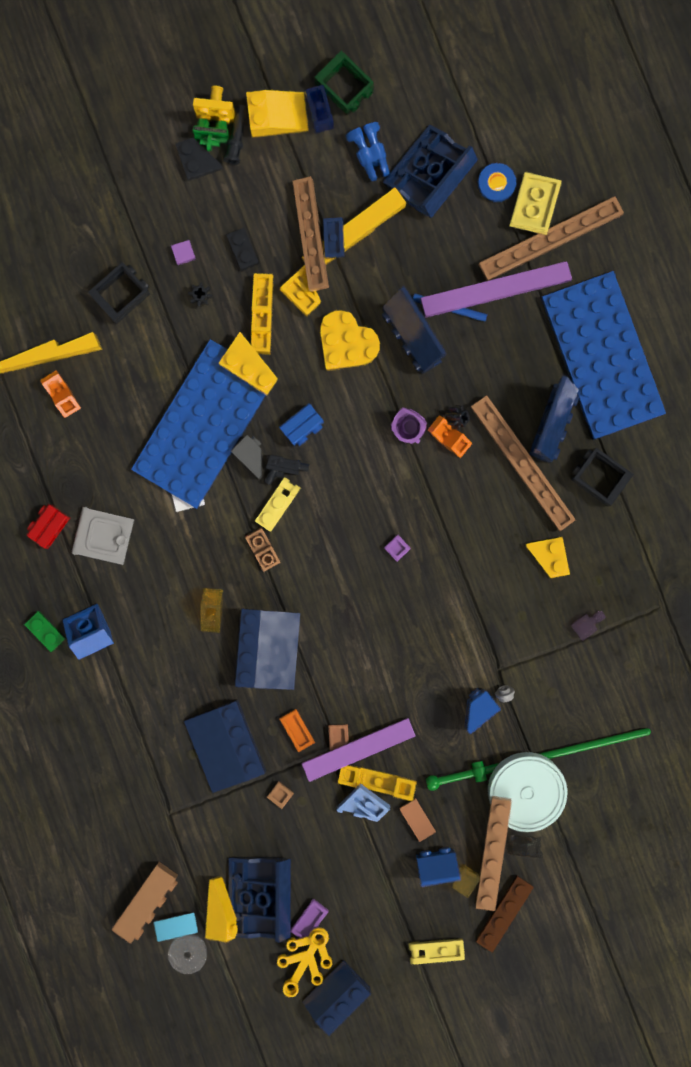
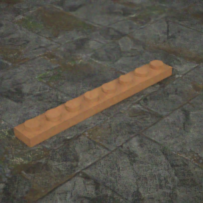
M615 196L548 229L547 235L539 233L480 262L479 267L486 281H489L622 216L624 212Z
M488 396L472 405L471 409L558 531L575 521L573 515Z

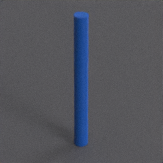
M414 293L413 301L421 303L420 299L425 296ZM467 308L450 311L484 322L487 318V314Z

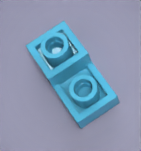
M194 913L153 922L157 942L198 932Z

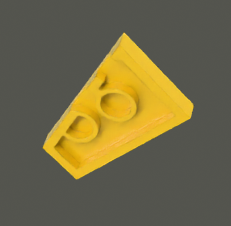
M239 332L220 360L219 365L263 394L268 395L278 378L241 332Z

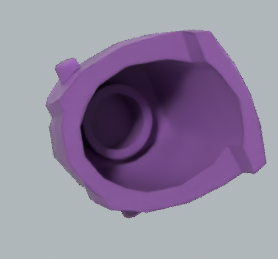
M405 407L396 414L391 423L395 436L400 441L410 444L415 442L418 444L420 442L419 438L424 434L427 422L420 414Z

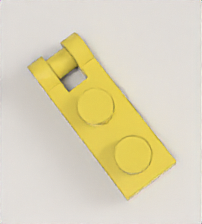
M286 477L255 520V522L270 532L301 489L299 486L291 484L290 480ZM284 489L290 492L288 497L282 494Z
M462 938L409 943V950H411L412 955L410 956L411 964L465 960ZM419 950H425V955L420 956Z

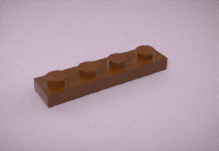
M516 875L475 940L476 943L493 953L534 886Z

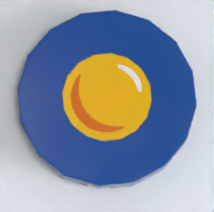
M493 163L486 166L478 180V188L482 196L493 202H502L508 199L516 186V176L513 170L501 163Z

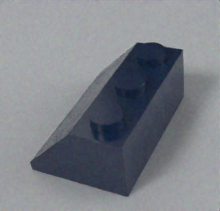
M342 960L323 979L322 984L317 985L302 1000V1003L314 1021L330 1036L371 995V988Z

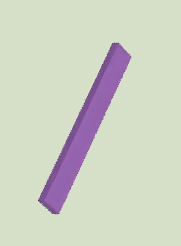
M566 261L422 297L420 301L426 318L570 282L572 277Z

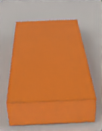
M297 709L279 718L298 752L315 743Z

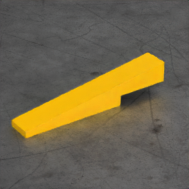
M393 188L344 225L345 251L406 207L405 200L396 188ZM323 241L322 244H323L324 257H325V248H324V241ZM325 258V264L335 258Z
M93 332L60 346L57 341L52 340L1 361L0 374L101 350L102 348L97 336Z

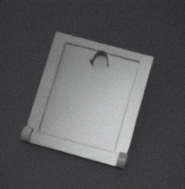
M82 507L71 553L123 565L134 519Z

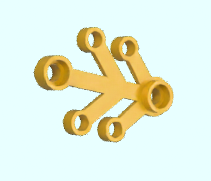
M317 927L310 932L309 936L300 939L291 937L287 940V949L289 951H295L298 947L309 945L306 951L289 956L286 954L278 956L277 964L281 968L300 961L291 979L286 980L283 984V992L287 997L297 995L299 991L298 982L308 965L312 975V983L314 985L322 984L323 975L319 972L314 957L317 948L321 955V966L324 969H329L332 966V958L328 955L325 946L328 942V933L324 928ZM321 934L322 938L317 939L315 936ZM295 942L296 945L294 947L289 946V943ZM286 959L287 961L286 963H281L280 960ZM324 960H329L330 963H329V964H324L323 961H324ZM319 976L321 979L315 981L314 977ZM293 984L294 988L290 989L287 986Z

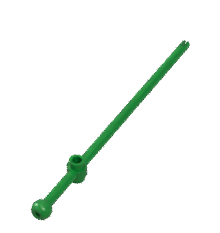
M648 728L635 730L539 754L552 759L650 735L651 731ZM483 761L471 763L473 768L471 770L438 778L435 775H430L426 778L427 787L433 791L438 789L439 785L475 777L476 783L486 781V774L493 773L499 763L484 766Z

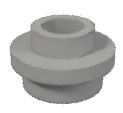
M504 685L498 688L495 695L500 702H508L514 698L515 691L514 688Z

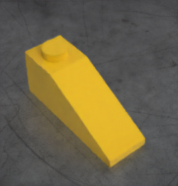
M218 876L209 880L205 938L228 942L235 938L238 928L236 916L223 878Z

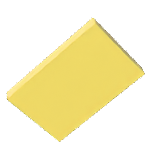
M525 172L510 227L547 235L562 181Z

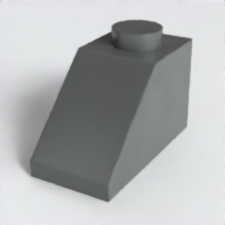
M246 435L231 452L260 480L262 477V449L259 447L261 443L254 436L250 438Z

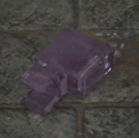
M598 611L590 618L585 614L570 626L579 638L584 641L598 630L595 625L604 620L606 616L602 611Z

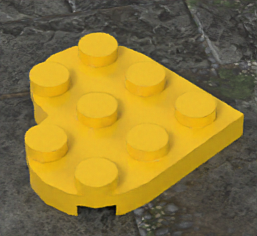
M334 311L324 316L321 323V339L326 371L371 363L377 357L380 341L373 329L359 327L356 319L350 312Z

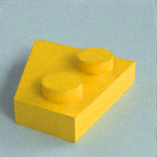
M305 265L280 287V290L306 317L321 303L318 293L316 291H309Z
M563 537L525 544L526 548L532 553L550 578L570 575Z

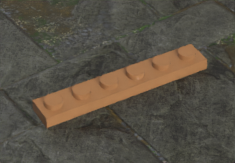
M312 177L294 180L293 186L308 288L311 292L329 288L313 179Z
M496 796L491 798L475 903L476 909L495 911L512 804L511 798Z

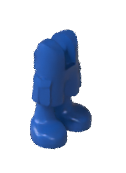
M378 122L363 126L364 133L371 145L370 148L365 143L361 127L346 134L347 141L357 144L359 148L357 157L371 181L377 180L374 167L379 166L384 177L389 175L384 145L377 140V132L380 130Z

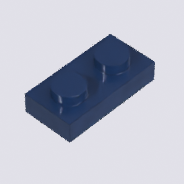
M343 218L323 219L325 258L345 257Z

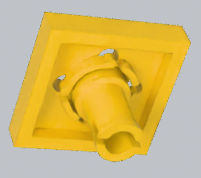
M211 86L210 100L194 98L193 107L197 119H207L209 122L211 120L225 121L226 124L234 123L235 112L233 103L221 101L222 87Z

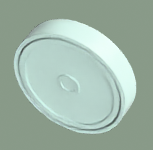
M522 752L507 757L494 769L488 783V798L490 804L492 796L511 798L512 804L508 827L517 831L533 832L548 827L561 815L567 801V786L558 767L550 759L537 753Z

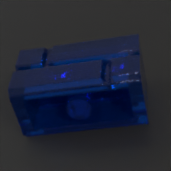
M324 85L306 89V100L315 133L334 129V122Z

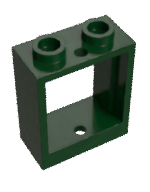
M342 50L315 76V85L346 115L351 111L355 112L359 108L360 102L364 98L368 99L374 92V82ZM343 66L364 86L348 104L326 85Z

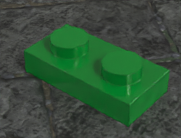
M40 611L24 624L50 652H53L66 639Z

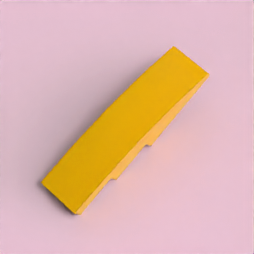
M254 274L251 346L258 354H270L273 274Z

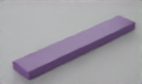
M406 718L301 764L310 782L413 738L415 733L409 718Z

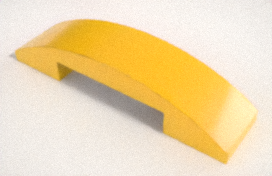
M352 765L341 768L338 779L339 784L356 788L361 783L369 790L394 795L393 797L413 801L417 782L397 775Z

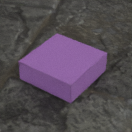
M189 240L171 246L178 265L196 259Z
M399 535L384 547L396 561L411 549Z

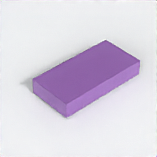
M312 899L290 929V932L298 938L309 936L310 932L318 927L329 910L315 899Z

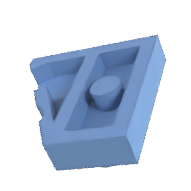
M360 783L337 806L336 811L339 813L343 811L351 812L356 817H365L368 820L378 822L390 810V805Z

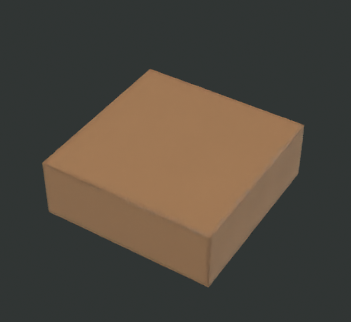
M278 781L267 798L282 809L294 792Z

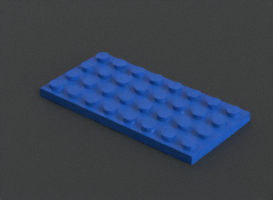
M614 271L542 296L543 305L571 381L579 389L577 393L580 396L579 403L593 440L666 414Z
M211 339L131 469L196 509L200 506L232 453L231 450L238 443L266 396L219 365L220 360L228 349Z

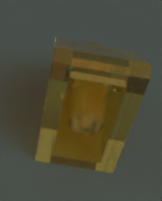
M203 589L201 631L220 633L223 590Z

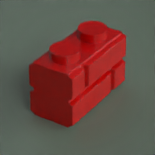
M48 504V506L44 505L38 513L40 515L38 520L31 522L27 528L29 531L27 536L45 549H49L70 520L69 516L51 504Z

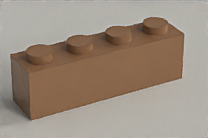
M159 862L112 931L129 943H132L134 938L138 940L144 932L142 927L145 922L148 924L156 915L153 913L157 906L160 908L167 899L164 897L168 890L172 892L178 882L175 879L178 874Z

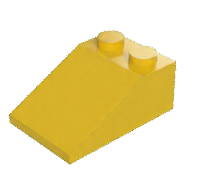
M272 90L246 92L252 137L308 131L303 92Z

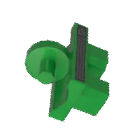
M199 119L197 126L193 127L194 139L200 141L201 145H207V151H212V147L220 146V143L226 144L229 139L225 121H216V128L209 127L207 119Z

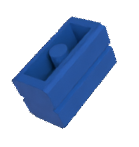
M309 403L279 428L293 446L297 444L301 446L308 440L307 436L310 433L316 434L323 428L322 424L324 421Z

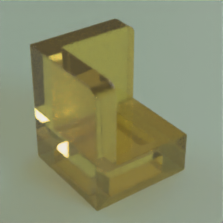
M462 864L459 869L461 880L455 881L452 887L469 898L481 878L478 873Z

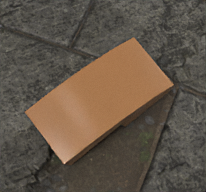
M262 527L245 536L263 571L281 563Z

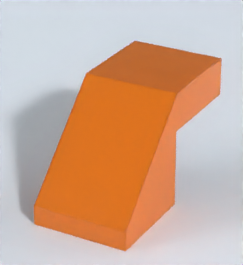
M57 370L40 380L64 418L81 409Z
M439 415L428 431L441 444L461 458L472 443L463 433L452 429V426L448 425V422Z

